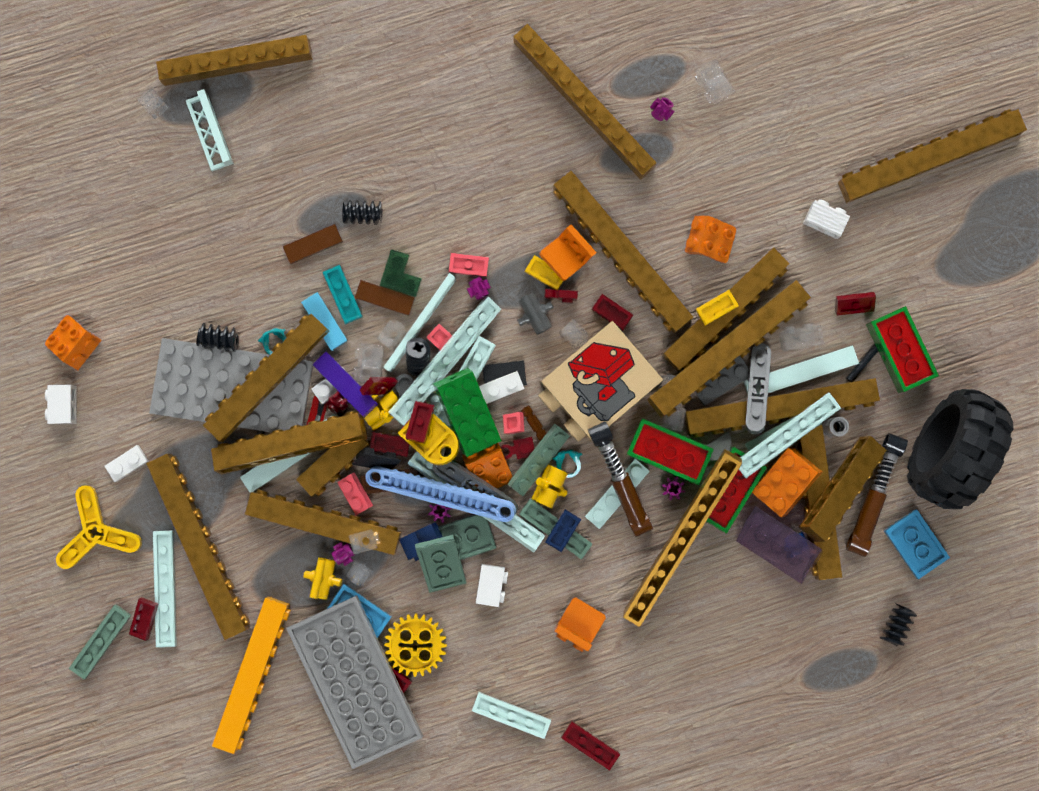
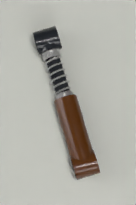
M606 421L587 429L595 447L602 451L601 454L603 459L606 460L607 468L610 469L611 483L627 516L635 537H638L653 530L629 474L624 471L622 463L619 462L618 454L615 453L616 449H614L612 442L614 438Z
M888 433L885 437L882 447L887 451L883 455L882 465H879L880 470H877L879 473L876 475L877 479L874 480L875 484L872 485L871 489H868L855 528L849 536L846 544L847 551L863 557L867 556L872 543L871 538L887 497L885 494L886 485L889 483V478H891L890 474L893 473L894 463L896 464L897 459L901 458L906 451L907 439Z

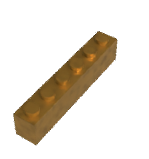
M872 436L859 437L799 528L815 542H826L833 535V530L842 522L843 515L851 508L853 500L861 493L863 485L873 475V470L883 460V455L887 450Z

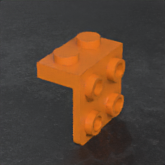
M695 216L691 224L689 238L686 241L685 252L688 254L704 255L718 262L727 263L735 238L736 228L711 216Z
M569 225L558 238L542 249L539 255L562 281H566L597 252L572 225Z
M66 315L48 337L45 346L62 362L79 370L102 340L83 328L71 316Z
M499 443L468 457L462 454L467 469L496 489L507 485L513 477Z
M574 597L554 629L557 633L556 637L564 642L568 639L574 643L573 647L581 652L583 650L589 651L592 641L604 623L606 616Z

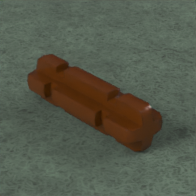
M528 405L521 412L527 418L526 420L532 430L536 432L537 438L541 441L546 435V431L542 429L543 426Z

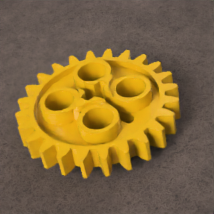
M415 613L414 618L407 614V620L400 617V624L394 622L395 629H388L392 635L385 636L386 639L390 640L384 644V646L389 647L385 654H391L388 662L394 660L395 663L392 667L399 666V673L406 670V676L409 675L410 671L413 672L414 677L417 676V672L424 676L425 670L431 673V666L437 669L438 664L436 661H443L440 655H446V652L442 650V648L447 647L446 643H442L446 636L440 635L444 629H437L436 627L439 622L432 624V617L428 621L425 620V614H423L421 619L418 617V613ZM408 630L411 633V639L404 640L401 632ZM423 630L430 632L431 638L429 640L421 638L420 633ZM414 640H417L418 644L432 643L433 646H419L417 650H415L414 646L403 647L399 646L398 644H413ZM427 650L431 656L427 660L422 659L420 652ZM401 651H410L411 658L403 659Z

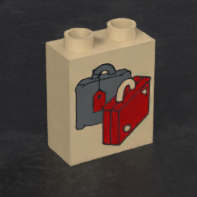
M611 321L541 381V385L545 390L538 396L552 413L561 407L570 417L563 425L577 442L585 436L591 442L592 439L587 429L606 421L609 427L663 379L617 325Z

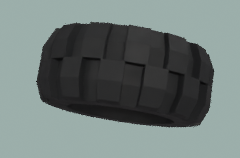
M974 389L956 390L949 394L946 400L943 399L937 405L932 415L927 418L912 447L913 451L907 466L909 470L907 479L915 493L943 509H962L963 506H969L975 502L977 497L984 493L992 484L991 481L996 473H999L1004 463L1005 455L1010 449L1012 442L1011 433L1014 427L1009 411L1000 401Z

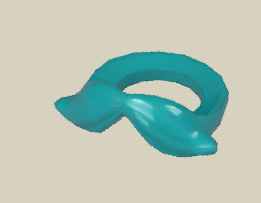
M273 328L263 333L261 338L258 339V342L263 344L267 354L271 355L273 353L269 349V334L273 333L284 342L286 339L284 335L285 329Z
M574 450L561 451L553 460L556 461L557 468L562 470L561 466L565 454H569L577 465L576 471L567 475V478H572L581 470L580 456L582 453Z

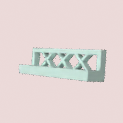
M203 89L197 91L198 96L186 100L210 169L213 172L234 163L209 95ZM201 102L203 107L201 113L194 111L193 103ZM202 117L208 121L209 127L207 131L200 128L199 124ZM209 135L213 136L215 140L213 148L206 145ZM215 152L220 154L222 163L213 164L212 158Z

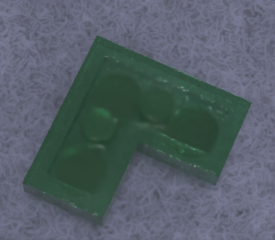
M391 249L380 282L381 287L417 297L422 278L405 274L410 255Z

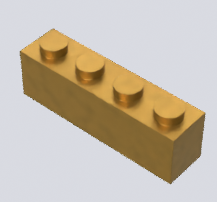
M365 439L332 447L296 480L311 497L315 495L319 497L327 490L325 486L329 482L333 484L341 477L339 473L343 469L347 471L353 466L352 462L356 458L357 453L363 448L369 447L370 443Z

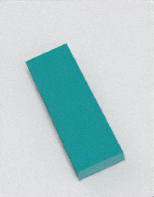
M341 265L322 272L345 325L362 318L363 316Z

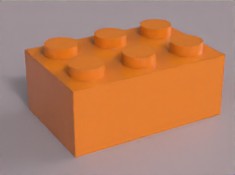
M788 447L754 488L752 493L782 518L788 515L823 471L794 447Z

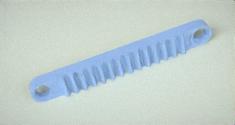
M374 466L365 475L367 483L372 487L501 522L511 521L516 514L515 505L508 500L496 498L494 495H487L486 493L481 494L479 491H472L471 489L466 490L464 487L459 488L457 485L444 484L442 481L429 480L427 477H420V475L414 476L412 473H405V471L399 472L397 469L392 470ZM372 472L380 474V481L372 479ZM501 508H509L511 514L509 516L503 515Z

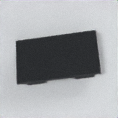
M524 360L485 365L483 368L484 384L518 371L523 386L527 385Z
M365 447L357 453L356 460L352 462V465L366 468L380 466L392 469L401 462V459L396 458V453L387 451L381 456L374 454V449Z

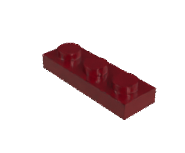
M572 720L561 736L563 740L609 771L620 756L618 751Z

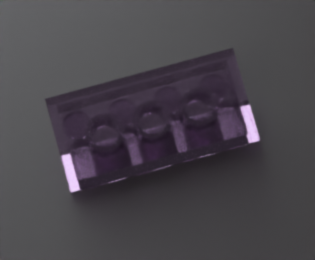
M756 506L745 521L736 540L800 584L804 582L823 553L821 548Z

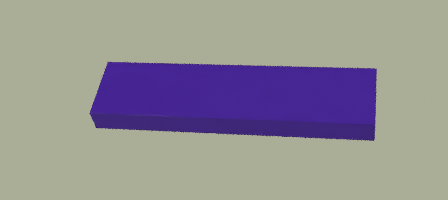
M327 352L312 364L364 418L378 405L370 395L361 394L359 391L361 386Z

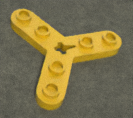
M81 486L76 490L75 498L83 530L57 554L56 563L60 568L69 569L74 567L97 544L129 553L136 552L141 548L142 540L139 535L104 525L97 493L92 486ZM96 527L99 533H104V536L95 535L93 537L90 530Z

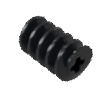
M351 200L348 201L347 205L343 202L342 220L344 224H347L349 219L351 224H355L356 219L359 224H363L364 219L367 225L371 223V220H373L374 225H377L379 220L382 223L383 209L381 201H379L378 206H375L374 201H371L370 206H368L366 200H364L362 206H360L359 200H356L355 205H352Z
M202 323L201 328L198 330L196 344L197 346L201 344L202 347H207L209 344L210 348L216 346L217 349L221 350L224 347L226 351L232 349L233 352H236L239 345V334L236 333V328L234 327L229 332L228 326H225L224 330L221 331L220 325L214 330L213 324H210L209 328L206 329V324Z
M413 338L406 345V366L410 374L419 376L430 363V345L422 338Z
M895 603L899 609H892L896 616H889L893 623L886 622V626L890 630L883 629L882 632L886 637H880V639L895 646H904L905 643L901 638H908L904 631H911L907 624H914L910 617H917V614Z

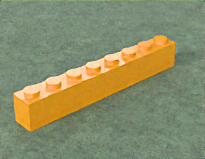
M269 596L265 598L212 747L235 754L238 749H242L245 741L242 738L244 731H248L252 721L249 720L251 712H255L258 705L256 701L257 695H261L265 683H262L263 678L268 676L271 669L270 659L275 657L278 646H275L277 639H281L285 628L282 625L284 620H288L291 613L289 603Z

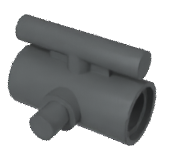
M535 293L525 295L519 300L525 312L523 317L517 320L520 326L531 323L536 335L552 327L546 315L548 311L554 308L551 301L545 305L540 304Z

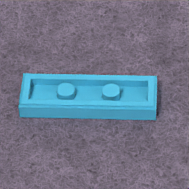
M318 292L301 302L308 314L314 315L330 331L324 337V340L331 351L348 341Z

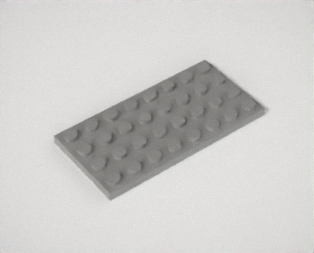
M162 338L149 413L206 422L205 418L211 412L215 413L219 409L218 405L225 398L229 399L233 394L232 390L238 384L242 385L246 381L245 377L252 370L256 371L260 366L258 365L265 356L269 357L270 355L242 350L233 352L232 349L226 351L224 348L219 350L216 346L214 348H210L209 345L202 347L201 344L197 346L196 343ZM302 360L238 427L272 433L275 430H289L290 427L295 425L303 426L313 369L312 364L314 362Z
M357 595L286 628L352 769L423 737Z

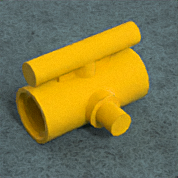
M393 390L382 397L378 395L371 396L378 405L364 419L374 431L393 419L388 412L399 400Z
M547 465L541 478L539 477L536 480L537 487L531 499L552 509L557 497H565L568 493L563 488L568 473Z
M318 558L316 569L312 572H304L303 577L310 579L312 582L310 598L328 599L330 586H341L342 579L336 578L333 575L336 561Z

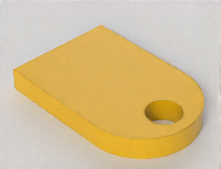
M434 413L425 444L406 440L409 422L398 432L425 460L434 465L448 464L456 457L459 451L457 436ZM444 447L451 448V454L447 457L441 455V450Z

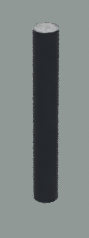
M875 344L847 376L846 379L853 382L876 355L878 349Z

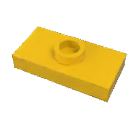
M535 255L524 271L554 290H558L563 283L547 263Z
M727 290L695 310L704 326L734 310L739 305L730 290Z

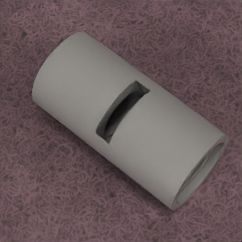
M843 417L830 418L822 424L824 435L831 438L843 436L849 430V423ZM834 423L837 425V431L833 429Z

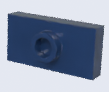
M565 509L545 543L562 553L581 519Z

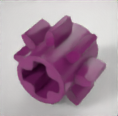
M662 97L661 100L657 98L650 106L653 109L651 115L658 121H663L664 119L667 121L675 112L672 110L674 105L665 97Z
M478 277L468 283L470 287L467 288V291L471 298L475 296L476 300H480L489 295L488 289L491 287L487 279L482 280L481 277Z
M675 477L674 481L666 478L668 483L666 485L661 484L665 488L662 495L668 494L669 500H672L673 496L680 499L678 494L680 492L685 493L681 489L684 482L678 483V477ZM671 483L672 485H677L676 493L669 492L668 489L671 488Z
M429 505L432 508V512L428 513V515L435 516L434 522L441 518L443 523L445 516L451 517L448 514V510L452 508L440 505L441 508H445V512L442 513L443 516H440V514L435 513L439 505Z
M340 542L333 546L335 551L331 554L338 565L343 563L346 566L354 561L352 557L355 555V552L349 543L344 545L343 542Z

